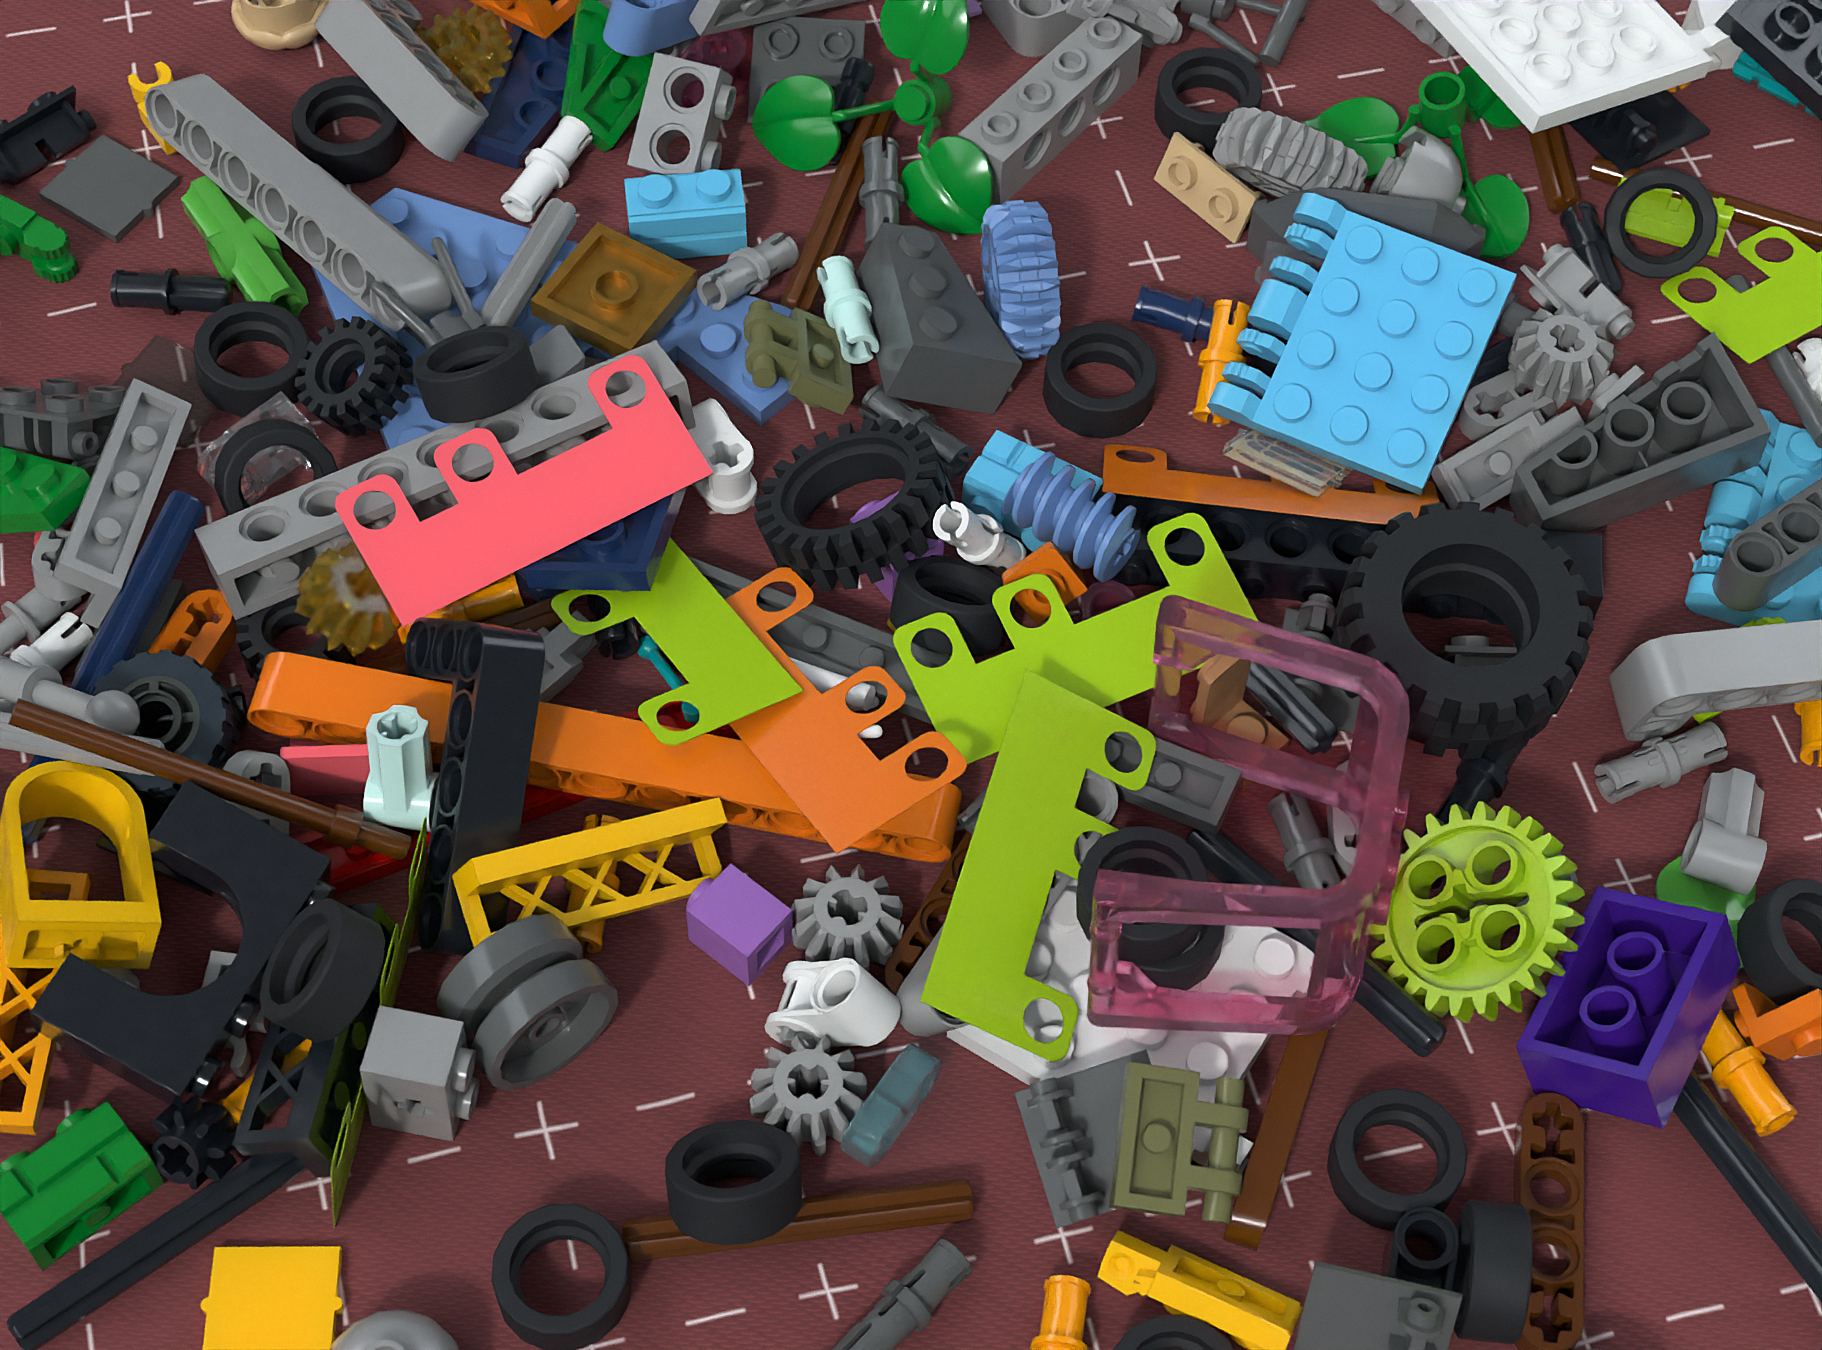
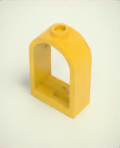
M52 761L25 770L8 787L0 817V914L6 968H60L69 953H72L100 969H149L162 921L145 813L137 793L126 781L116 774L97 766L71 761ZM67 817L86 822L98 828L112 841L117 850L125 901L30 900L21 827L41 818Z

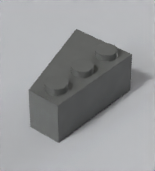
M882 221L856 275L860 290L867 294L872 306L869 320L874 335L879 342V351L875 354L885 395L994 415L1021 369L1022 362L936 232L927 231L918 226H903Z

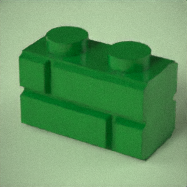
M107 1101L94 1110L83 1108L73 1112L59 1124L56 1129V1136L32 1153L30 1151L18 1152L0 1164V1214L42 1271L164 1184L148 1153Z

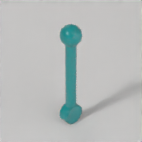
M650 635L642 636L639 639L638 655L652 662L672 690L683 686V682L660 653V647ZM681 701L684 719L690 723H697L700 718L697 708L690 703Z

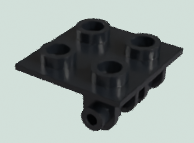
M1668 90L1567 122L1604 159L1612 162L1621 175L1630 169L1640 168L1710 134V130Z

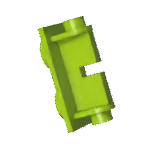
M1622 176L1618 186L1622 184L1627 178ZM1656 188L1642 193L1631 203L1625 217V232L1683 248L1688 244L1694 232L1695 216L1691 204L1684 196L1682 200L1671 197L1673 190ZM1721 197L1719 199L1713 198L1718 214L1716 238L1707 255L1717 258L1725 231L1730 225L1735 207L1725 205V198Z

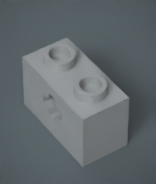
M379 1006L360 1068L372 1126L454 1142L460 1118L471 1120L474 1114L480 1087V1079L473 1077L476 1051L467 1049L464 1022Z

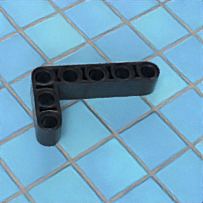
M420 617L411 625L406 639L404 657L407 671L413 676L453 681L418 914L417 934L420 947L426 953L466 956L474 949L452 875L471 858L518 846L545 663V646L541 634L535 631L471 621ZM501 892L480 896L490 932L499 931L506 926L510 898Z

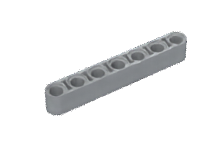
M196 74L151 87L146 92V115L152 128L159 136L383 327L390 331H399L409 326L371 290L370 285L373 281L381 282L423 321L449 309L451 304L450 286L443 272L434 263L212 78L205 74Z

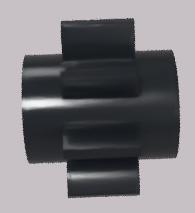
M193 1095L180 1107L172 1103L151 1122L161 1134L147 1145L148 1150L152 1151V1159L157 1170L174 1183H189L191 1189L196 1190L208 1178L218 1182L237 1163L235 1157L229 1152L234 1147L232 1142L237 1130L236 1123L231 1114L217 1103L201 1102L198 1095Z

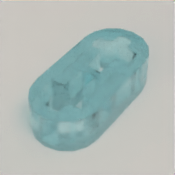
M913 1043L905 1047L851 1121L841 1141V1151L869 1169L874 1168L883 1159L926 1099L939 1076L942 1061Z

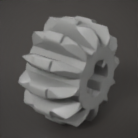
M1564 305L1554 315L1539 308L1536 314L1532 316L1531 321H1522L1521 326L1516 329L1512 341L1513 345L1508 355V369L1516 372L1514 376L1516 379L1515 388H1532L1534 402L1544 396L1552 398L1557 409L1566 403L1567 398L1582 406L1596 387L1609 375L1608 369L1614 357V345L1606 341V326L1589 325L1587 311L1575 317L1569 315Z
M860 864L851 872V877H841L840 873L831 865L826 871V884L807 878L806 883L803 885V899H796L791 907L792 918L796 924L792 928V942L796 949L806 950V961L821 962L851 958L868 973L869 961L886 967L887 961L892 955L891 946H896L904 935V925L899 920L902 917L903 904L899 896L888 895L889 883L884 875L865 882V871Z
M796 1034L791 1040V1054L788 1055L774 1047H770L766 1053V1065L768 1068H758L753 1071L751 1087L757 1093L749 1100L750 1112L754 1118L764 1119L763 1123L771 1124L787 1132L799 1149L802 1141H811L812 1150L821 1157L826 1152L827 1136L846 1144L851 1138L849 1122H861L864 1119L866 1103L859 1097L867 1091L866 1077L863 1073L852 1072L855 1058L851 1054L850 1049L831 1056V1041L827 1039L826 1035L817 1042L815 1049H805V1042ZM801 1092L803 1095L797 1098L796 1094ZM817 1093H820L821 1097L817 1099L813 1097Z

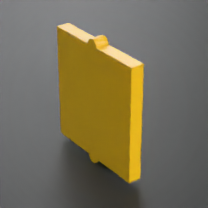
M341 1246L214 1247L209 1297L204 1298L200 1304L202 1311L206 1315L202 1350H330L335 1338L336 1316L341 1314L345 1308L342 1299L338 1297L342 1262Z

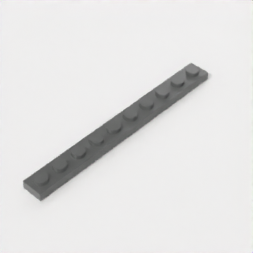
M687 556L724 600L754 582ZM767 586L760 590L756 598L757 605L762 610L768 612L781 611L790 606L795 600V597ZM810 604L766 631L788 657L848 678L868 666L883 668L906 695L904 704L896 711L932 724L893 644V635L814 604ZM911 642L912 655L923 666L929 668L940 667L950 659L948 656ZM875 681L863 682L875 687V696L878 697L879 704L883 705L887 699L886 688L881 683ZM1115 732L1107 738L1105 755L1110 765L1123 773L1135 771L1142 760V751L1138 741L1126 732ZM1154 737L1156 740V752L1145 786L1140 790L1132 791L1114 782L1118 798L1216 837L1241 783L1242 770Z

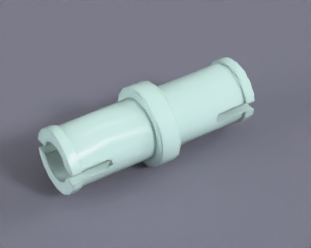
M833 256L825 259L822 262L825 269L818 267L817 277L826 298L824 304L826 321L829 326L836 330L841 355L844 360L853 364L870 361L874 358L871 351L875 353L879 351V342L874 335L869 320L872 312L870 300L867 294L859 289L855 268L850 259L843 256Z

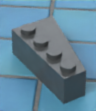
M1713 332L1698 342L1695 350L1678 362L1672 360L1653 374L1652 380L1629 396L1623 394L1607 405L1604 413L1584 427L1577 426L1515 470L1509 504L1519 523L1525 527H1528L1533 522L1541 529L1586 533L1758 466L1772 431L1716 334Z

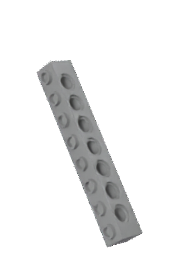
M655 340L535 389L524 401L507 411L486 419L450 424L197 528L194 531L210 572L234 619L238 620L367 565L336 511L335 500L341 492L376 475H389L396 480L421 522L458 504L434 461V452L441 444L475 428L488 429L496 437L518 475L613 429L588 387L589 376L594 371L628 355L640 356L650 367L686 429L689 430L696 427L687 380ZM619 371L608 379L606 394L615 405L630 408L643 401L646 395V385L638 374L631 371ZM467 444L460 447L452 458L454 472L461 479L469 482H478L490 475L494 466L491 453L485 447L478 444ZM369 491L362 494L356 500L353 512L356 520L363 527L381 529L393 521L396 514V506L392 498L380 491Z

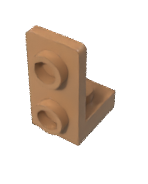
M1245 639L1228 653L1223 650L1214 653L1199 670L1197 680L1200 683L1196 700L1190 708V714L1193 716L1187 743L1201 755L1242 770L1239 788L1243 791L1286 754L1290 741L1243 701L1255 647Z

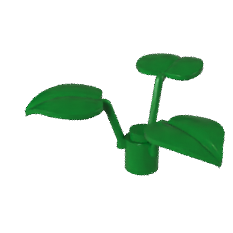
M967 0L885 1L880 15V29L884 43L896 57L911 59L910 71L917 77L902 83L898 87L893 99L834 111L835 97L831 85L826 80L817 76L803 74L791 76L776 83L758 102L752 119L754 136L781 164L798 171L820 169L836 156L841 144V134L836 122L896 110L898 116L904 122L910 125L924 124L925 128L918 143V151L922 158L909 163L901 175V185L904 188V198L907 205L920 220L941 231L964 235L982 233L983 216L987 209L992 206L993 176L986 155L973 141L960 136L940 138L930 148V142L935 130L941 127L939 118L949 111L952 104V92L949 85L944 79L934 74L941 75L952 71L965 55L970 30Z
M1467 65L1458 75L1450 72H1437L1426 77L1419 87V105H1411L1408 108L1409 116L1400 131H1398L1399 118L1396 111L1383 100L1373 97L1345 100L1310 120L1300 122L1301 124H1307L1317 131L1325 132V135L1342 141L1344 146L1354 149L1357 155L1361 156L1367 164L1369 171L1365 180L1376 178L1388 156L1393 159L1396 158L1394 145L1400 144L1398 141L1403 134L1412 126H1416L1417 122H1420L1426 132L1437 138H1449L1451 140L1453 152L1460 161L1463 175L1461 185L1463 190H1460L1458 195L1465 198L1466 203L1461 216L1471 225L1477 224L1485 229V240L1479 258L1504 259L1511 257L1523 245L1529 228V208L1524 193L1514 181L1498 174L1489 175L1478 181L1475 185L1472 184L1461 139V128L1465 124L1466 117L1471 123L1477 122L1482 117L1489 126L1496 129H1511L1524 124L1470 65Z

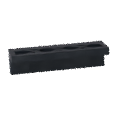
M378 902L346 906L373 920L382 927L385 938L384 959L373 991L363 1009L346 1029L331 1040L317 1043L312 1041L308 1056L285 1075L281 1072L285 1056L306 1038L272 1021L270 1022L232 1145L241 1155L293 1152L316 1178L331 1177L333 1155L348 1102H350L352 1120L362 1082L360 1068L380 1006L381 978L396 926ZM394 944L392 946L387 964L384 987L386 985L392 964ZM291 1097L294 1103L286 1128L263 1130L267 1115ZM346 1123L344 1125L339 1142L336 1157V1167L338 1165L343 1148L346 1133Z

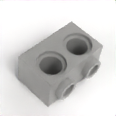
M655 52L627 165L644 173L659 175L696 173L709 169H718L722 155V144L717 142L722 119L728 120L730 118L736 100V88L731 86L733 77L721 68ZM701 80L704 85L702 100L694 107L684 108L681 100L683 89L688 83ZM679 136H687L690 142V151L687 158L679 164H671L667 154L670 143Z

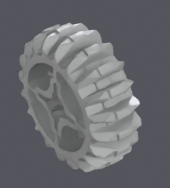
M1255 107L1236 108L1230 112L1225 124L1222 123L1215 139L1217 144L1212 155L1216 162L1230 174L1239 178L1241 182L1255 187L1257 191L1265 192L1275 199L1286 194L1317 187L1362 192L1366 185L1363 182L1369 170L1364 159L1357 155L1354 149L1344 146L1342 141L1325 135V132L1317 131L1307 124H1301L1287 116L1276 115L1269 110L1263 112Z

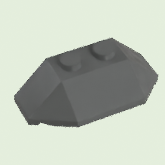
M1317 187L1286 194L1273 201L1268 199L1254 201L1246 249L1268 270L1273 259L1280 255L1306 263L1319 273L1324 259L1294 248L1284 238L1288 226H1291L1293 223L1298 224L1294 220L1293 215L1304 193H1315L1338 202L1348 211L1478 260L1485 240V229L1477 224L1471 225L1460 214L1437 201Z

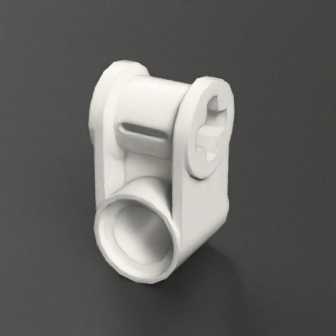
M709 398L692 407L696 427L689 429L688 432L713 471V474L691 485L712 510L722 514H736L748 509L756 499L757 482L750 472L754 464V451L750 442L744 438L730 421L722 406L715 399Z
M851 958L821 962L793 961L787 964L782 975L786 987L778 1010L767 1017L764 1027L771 1038L790 1048L791 1040L796 1034L805 1042V1049H815L817 1042L825 1035L831 1041V1047L857 1045L868 1047L879 1043L892 1032L900 1018L901 1005L899 999Z

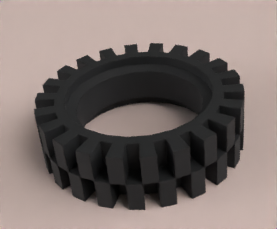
M876 419L863 420L860 432L855 433L850 422L838 426L839 437L829 440L826 431L814 436L817 447L811 451L803 444L794 448L791 453L796 461L795 463L781 459L773 467L777 478L765 477L760 486L764 494L756 495L754 505L758 512H755L754 516L778 568H791L809 588L816 582L820 591H833L838 578H840L844 589L848 590L858 588L859 575L867 573L871 584L884 579L880 568L891 563L898 573L909 566L905 558L907 552H911L921 558L930 550L925 537L935 540L940 539L933 530L935 513L944 504L952 509L950 504L955 501V495L935 445H933L930 436L925 431L920 434L917 426L907 423L902 428L899 420L887 419L880 429ZM894 478L904 481V485L899 493L883 508L867 518L834 529L813 530L805 527L806 522L817 508L844 489L875 479Z

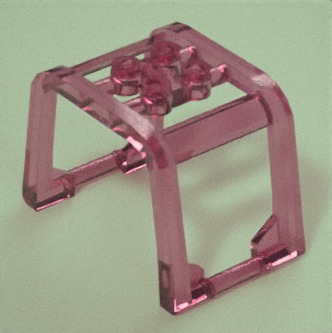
M1178 595L1166 596L1160 603L1156 620L1153 663H1156L1148 731L1154 737L1242 770V778L1339 808L1349 816L1356 828L1357 843L1351 874L1343 881L1325 889L1198 882L1098 869L1093 890L1092 922L1090 924L1091 943L1089 976L1087 978V1019L1092 1025L1097 1027L1310 1035L1333 1027L1351 1010L1359 991L1371 925L1386 926L1392 891L1395 887L1401 848H1399L1402 831H1404L1411 790L1398 788L1410 721L1408 695L1397 676L1374 658ZM1219 653L1252 661L1359 694L1360 701L1347 773L1193 722L1186 714L1178 713L1182 670L1190 671ZM1151 922L1319 929L1307 997L1201 992L1157 987L1132 962L1118 961L1119 937L1122 932L1120 923Z

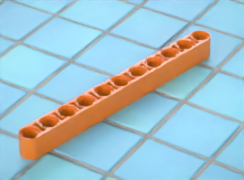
M272 652L266 656L247 718L257 728L282 737L323 745L367 744L366 728L372 714L382 713L393 705L415 707L419 716L429 721L432 766L441 767L453 684L295 653ZM539 701L527 785L660 811L720 797L728 821L726 824L827 843L742 740L705 733L682 744L670 746L661 743L643 721ZM661 725V726L664 727L665 729H668V730H671V731H684V730H685V729H680V728H675V727H670V726ZM907 773V775L910 778L916 781H930L936 779L932 777ZM948 783L852 844L849 848L929 863L948 860L952 855L958 824L957 817L960 814L963 799L962 791L957 786Z

